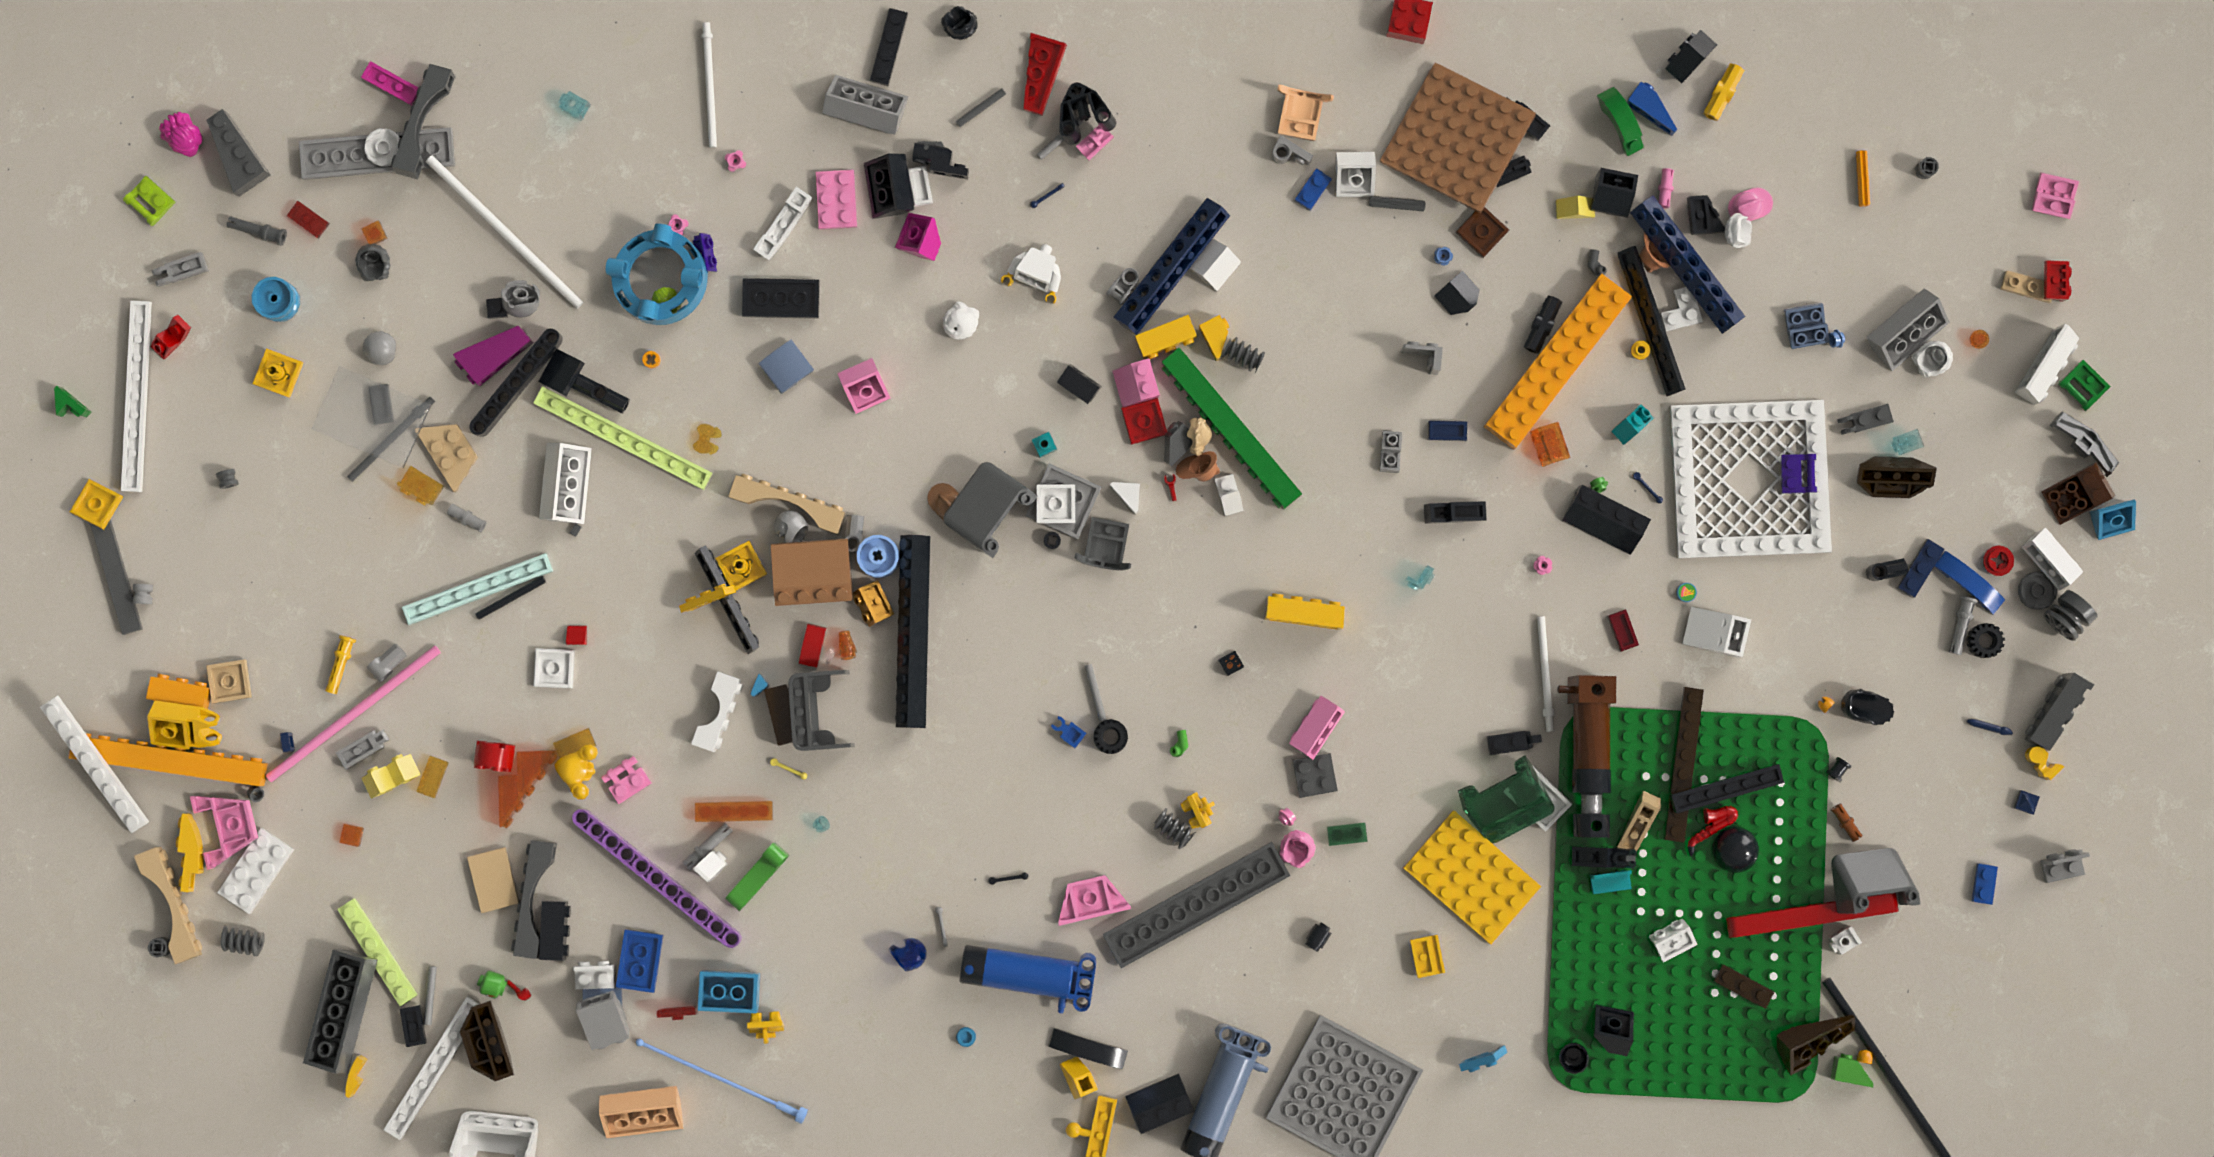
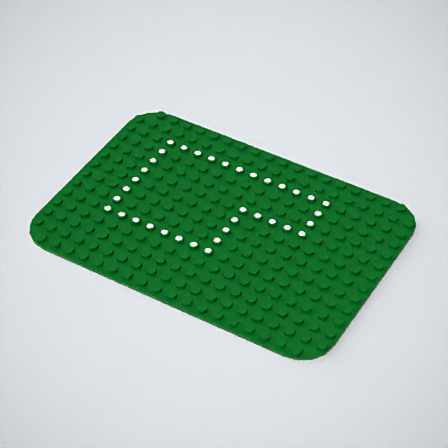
M1610 707L1611 793H1603L1601 799L1602 814H1610V838L1573 837V814H1581L1582 798L1580 793H1572V716L1563 728L1559 751L1558 790L1573 804L1560 816L1556 823L1547 1055L1551 1071L1556 1079L1567 1088L1582 1093L1770 1103L1795 1100L1806 1093L1814 1082L1818 1067V1055L1810 1060L1812 1064L1790 1075L1777 1050V1035L1795 1026L1819 1022L1823 924L1729 938L1726 918L1824 903L1828 774L1826 772L1829 770L1827 741L1820 730L1812 723L1793 716L1701 712L1691 788L1775 764H1780L1784 783L1689 810L1685 842L1664 840L1680 711ZM1643 791L1661 798L1660 810L1636 852L1635 862L1637 863L1635 868L1572 866V846L1618 848L1619 840ZM1724 806L1736 808L1738 811L1737 820L1730 826L1724 827L1712 836L1697 843L1693 856H1689L1688 841L1696 833L1705 830L1706 826L1713 824L1712 822L1709 824L1705 823L1704 808L1713 810ZM1726 828H1745L1758 841V859L1750 869L1744 872H1728L1722 869L1713 857L1712 845L1714 839ZM1631 870L1630 881L1632 889L1592 894L1591 874ZM1683 919L1689 925L1697 945L1663 963L1649 935L1653 934L1656 930L1665 928L1676 920ZM1721 964L1774 991L1767 1008L1764 1009L1714 982L1713 980ZM1596 1004L1634 1012L1633 1043L1628 1056L1608 1053L1594 1037ZM1572 1042L1584 1046L1589 1055L1588 1066L1583 1072L1578 1074L1567 1073L1559 1061L1560 1050L1566 1044Z

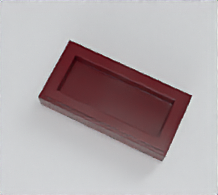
M1626 609L1607 616L1620 652L1639 645Z

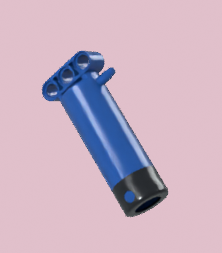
M966 945L963 952L959 981L963 984L1059 998L1058 1013L1061 1014L1064 1013L1066 1000L1070 999L1073 1000V1006L1077 1011L1084 1012L1089 1009L1091 1004L1097 961L1092 953L1082 954L1078 962ZM1090 960L1093 965L1085 967L1082 962ZM1088 979L1090 984L1084 986L1080 984V980ZM1083 997L1087 1000V1003L1079 1004L1077 999Z

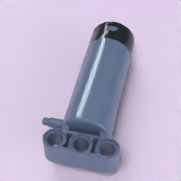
M1224 1023L1216 1027L1215 1036L1222 1042L1180 1147L1181 1151L1192 1157L1219 1156L1252 1069L1264 1073L1268 1072V1067L1255 1062L1257 1056L1266 1057L1271 1052L1270 1043L1262 1037ZM1229 1029V1035L1226 1038H1222L1223 1030ZM1242 1036H1246V1037H1247L1246 1043L1243 1044V1045H1240V1044H1239V1039H1240ZM1263 1042L1264 1049L1257 1051V1045Z

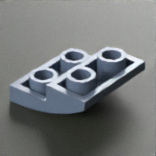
M1822 303L1784 309L1791 349L1830 343L1828 324L1825 323L1824 305Z
M789 340L759 362V366L781 394L814 371L792 340Z

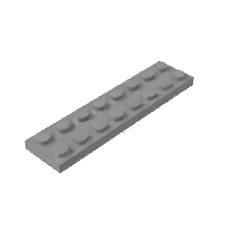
M452 128L421 130L419 145L424 161L422 169H431L426 163L430 156H434L444 167L455 166ZM395 132L400 138H403L404 132ZM368 135L299 141L303 180L395 171L392 165L381 167L375 165L367 158L364 148Z

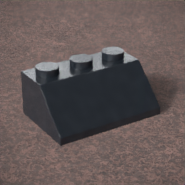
M888 153L864 163L873 219L901 215L914 210L905 154Z
M1179 1073L1125 1096L1140 1134L1194 1112Z

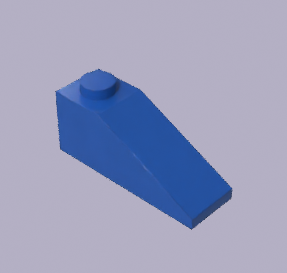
M1640 82L1627 100L1629 107L1672 136L1677 131V128L1660 97L1654 91L1653 86L1646 82Z

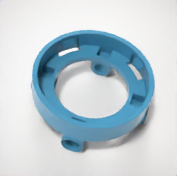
M657 223L654 225V230L635 236L623 246L616 259L608 258L606 262V274L612 277V287L618 302L633 317L647 324L667 325L684 319L697 308L706 291L708 273L703 256L687 238L674 232L671 226ZM685 244L691 248L689 251L695 259H692L688 251L683 247ZM658 247L675 251L680 255L685 264L681 273L683 287L676 296L663 303L639 299L634 294L630 285V271L635 260L645 251ZM687 299L689 302L687 305L683 306L675 314L671 312L672 309L678 307Z

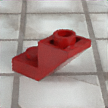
M176 315L172 318L168 328L155 336L150 347L163 359H166L186 339L191 327L179 315Z

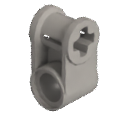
M1133 268L1125 269L1106 294L1113 296L1122 305L1139 281L1138 272ZM1133 273L1136 276L1135 280L1127 282L1125 280L1126 274Z

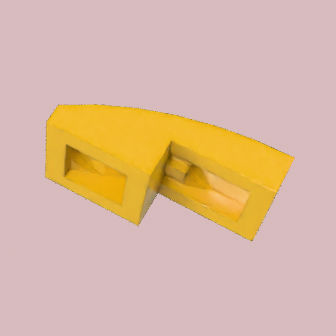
M362 1055L356 1057L347 1078L345 1096L348 1098L354 1096L363 1082V1079L357 1075L368 1059Z

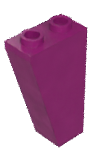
M516 326L454 353L453 356L456 358L454 363L461 370H466L468 373L466 377L473 385L476 383L482 386L534 342L520 326Z

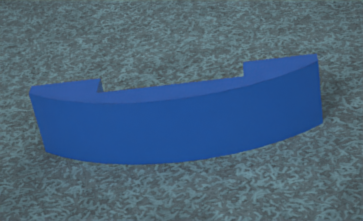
M1945 551L1934 567L1947 578L1954 580L1977 599L1978 603L1992 615L2005 601L2003 596L1984 578L1949 552Z

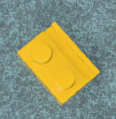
M1437 934L1410 940L1417 978L1445 973Z

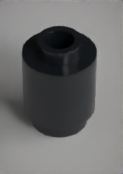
M1322 922L1319 925L1315 923L1306 938L1305 944L1317 952L1320 948L1323 949L1332 934L1329 932L1331 928Z

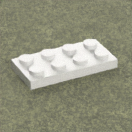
M264 828L258 831V838L250 843L217 892L248 914L253 912L294 851L292 847Z

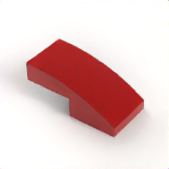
M807 624L798 664L818 667L826 627Z

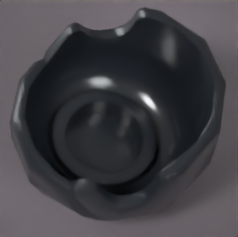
M1572 1042L1566 1044L1560 1050L1559 1061L1567 1073L1578 1074L1583 1072L1588 1066L1589 1055L1584 1046Z

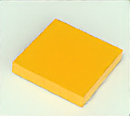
M88 479L69 512L104 530L123 496Z

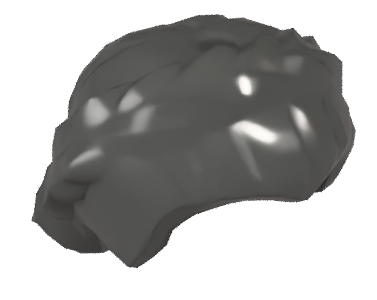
M374 243L362 246L355 258L356 266L361 273L362 279L364 281L387 279L390 269V257L387 251Z

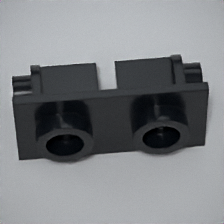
M1524 155L1510 161L1496 187L1498 188L1532 173L1529 159L1526 160Z

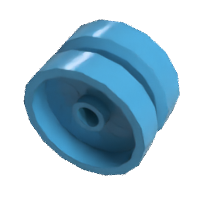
M267 277L259 281L254 287L252 304L255 310L263 317L275 322H285L298 312L300 295L297 289L284 279Z

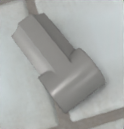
M847 515L845 539H848V542L851 539H855L858 542L855 549H849L850 553H857L859 545L862 543L864 516Z
M394 644L381 657L379 656L367 666V669L379 682H382L407 655L401 647Z

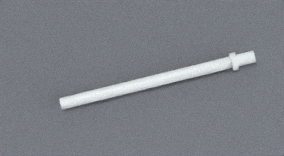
M704 22L702 23L703 34H701V39H703L709 148H716L711 50L713 34L710 31V23Z

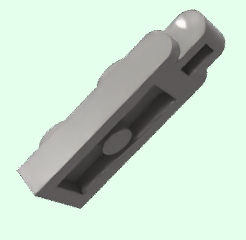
M374 730L339 750L336 754L344 768L348 769L383 749V744L389 738L384 730L378 733Z

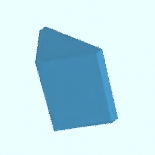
M2135 499L2089 512L2098 540L2135 530Z

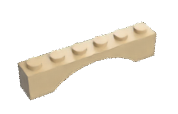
M741 474V477L735 476L729 498L746 504L762 500L790 502L805 510L815 520L820 529L839 535L846 513L842 511V507L833 504L832 507L825 506V502L814 498L811 501L806 499L807 495L798 492L795 495L788 493L789 489L778 486L777 489L770 487L771 483L760 480L759 483L752 481L753 477L746 474Z
M155 847L135 855L134 858L140 873L159 887L169 904L172 914V934L168 947L174 963H183L202 955V945L198 939L196 940L194 934L195 926L189 921L187 916L189 911L186 904L182 903L180 897L182 892H180L179 886H176L174 882L175 874L173 869L168 866L166 851L162 850V847Z

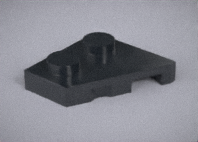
M1708 195L1687 197L1691 235L1725 233V226L1719 219L1720 215L1713 208Z

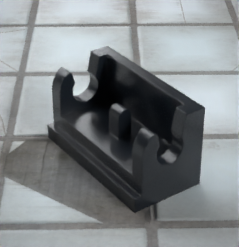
M1071 364L1068 365L1057 381L1058 384L1086 404L1093 400L1102 387Z

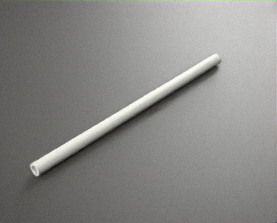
M430 156L426 160V163L576 309L583 304L579 297L434 156Z

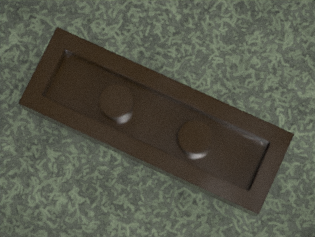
M1721 964L1713 980L1764 1009L1767 1008L1774 994V991L1724 964Z

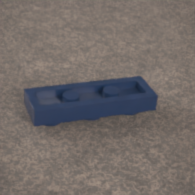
M1926 539L1907 570V575H1904L1897 588L1915 598L1945 549L1930 539Z

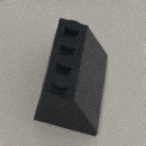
M1581 485L1578 487L1562 521L1631 555L1643 537L1651 519Z

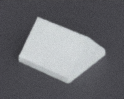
M1212 239L1189 269L1214 290L1218 291L1241 261L1227 246Z

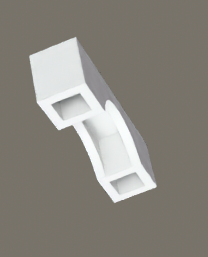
M717 671L711 690L719 699V714L710 724L697 726L692 745L712 752L720 749L723 739L720 737L722 732L727 730L730 722L727 720L728 715L733 713L736 702H734L736 694L739 695L742 690L743 684H740L741 679Z

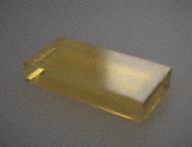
M590 728L553 743L559 759L567 754L578 751L584 745L592 744L597 746Z
M429 756L416 792L436 798L449 762Z

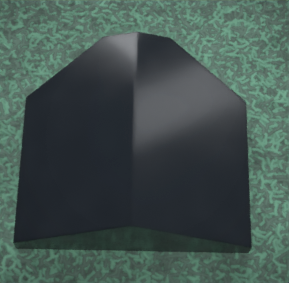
M1462 271L1434 297L1450 315L1469 312L1477 305L1480 290Z

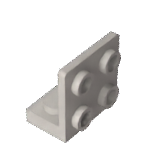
M1409 341L1401 348V353L1429 355L1427 369H1430L1431 375H1437L1441 371L1443 347H1438V344L1427 343L1426 346H1421L1419 342Z
M2072 849L2064 851L2065 855L2057 853L2046 855V859L2040 860L2045 883L2085 875L2082 858L2090 857L2089 853Z

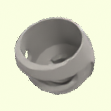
M790 510L782 512L776 518L774 524L777 536L782 537L785 535V543L801 542L809 528L800 513Z

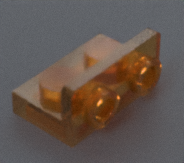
M1559 422L1541 426L1530 431L1542 467L1571 458Z

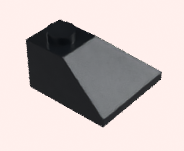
M1596 1004L1594 1037L1608 1053L1628 1056L1633 1043L1634 1012Z

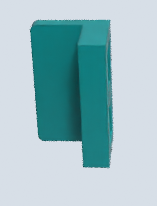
M1631 870L1591 874L1592 894L1632 889L1630 881Z

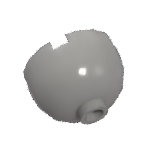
M524 280L509 282L506 284V288L501 291L502 306L508 314L514 317H528L539 306L540 291L536 285L533 284L531 286Z

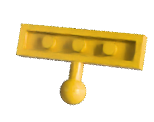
M1098 1095L1091 1130L1081 1128L1075 1122H1071L1066 1126V1134L1071 1138H1076L1079 1135L1089 1137L1086 1157L1106 1156L1117 1099Z

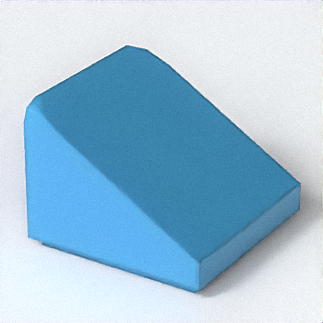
M758 674L751 691L753 697H756L769 687L768 682L761 674Z

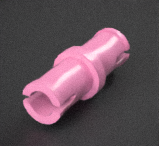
M1669 168L1662 169L1661 185L1658 186L1660 191L1658 202L1664 209L1670 208L1671 192L1674 189L1672 186L1674 170Z

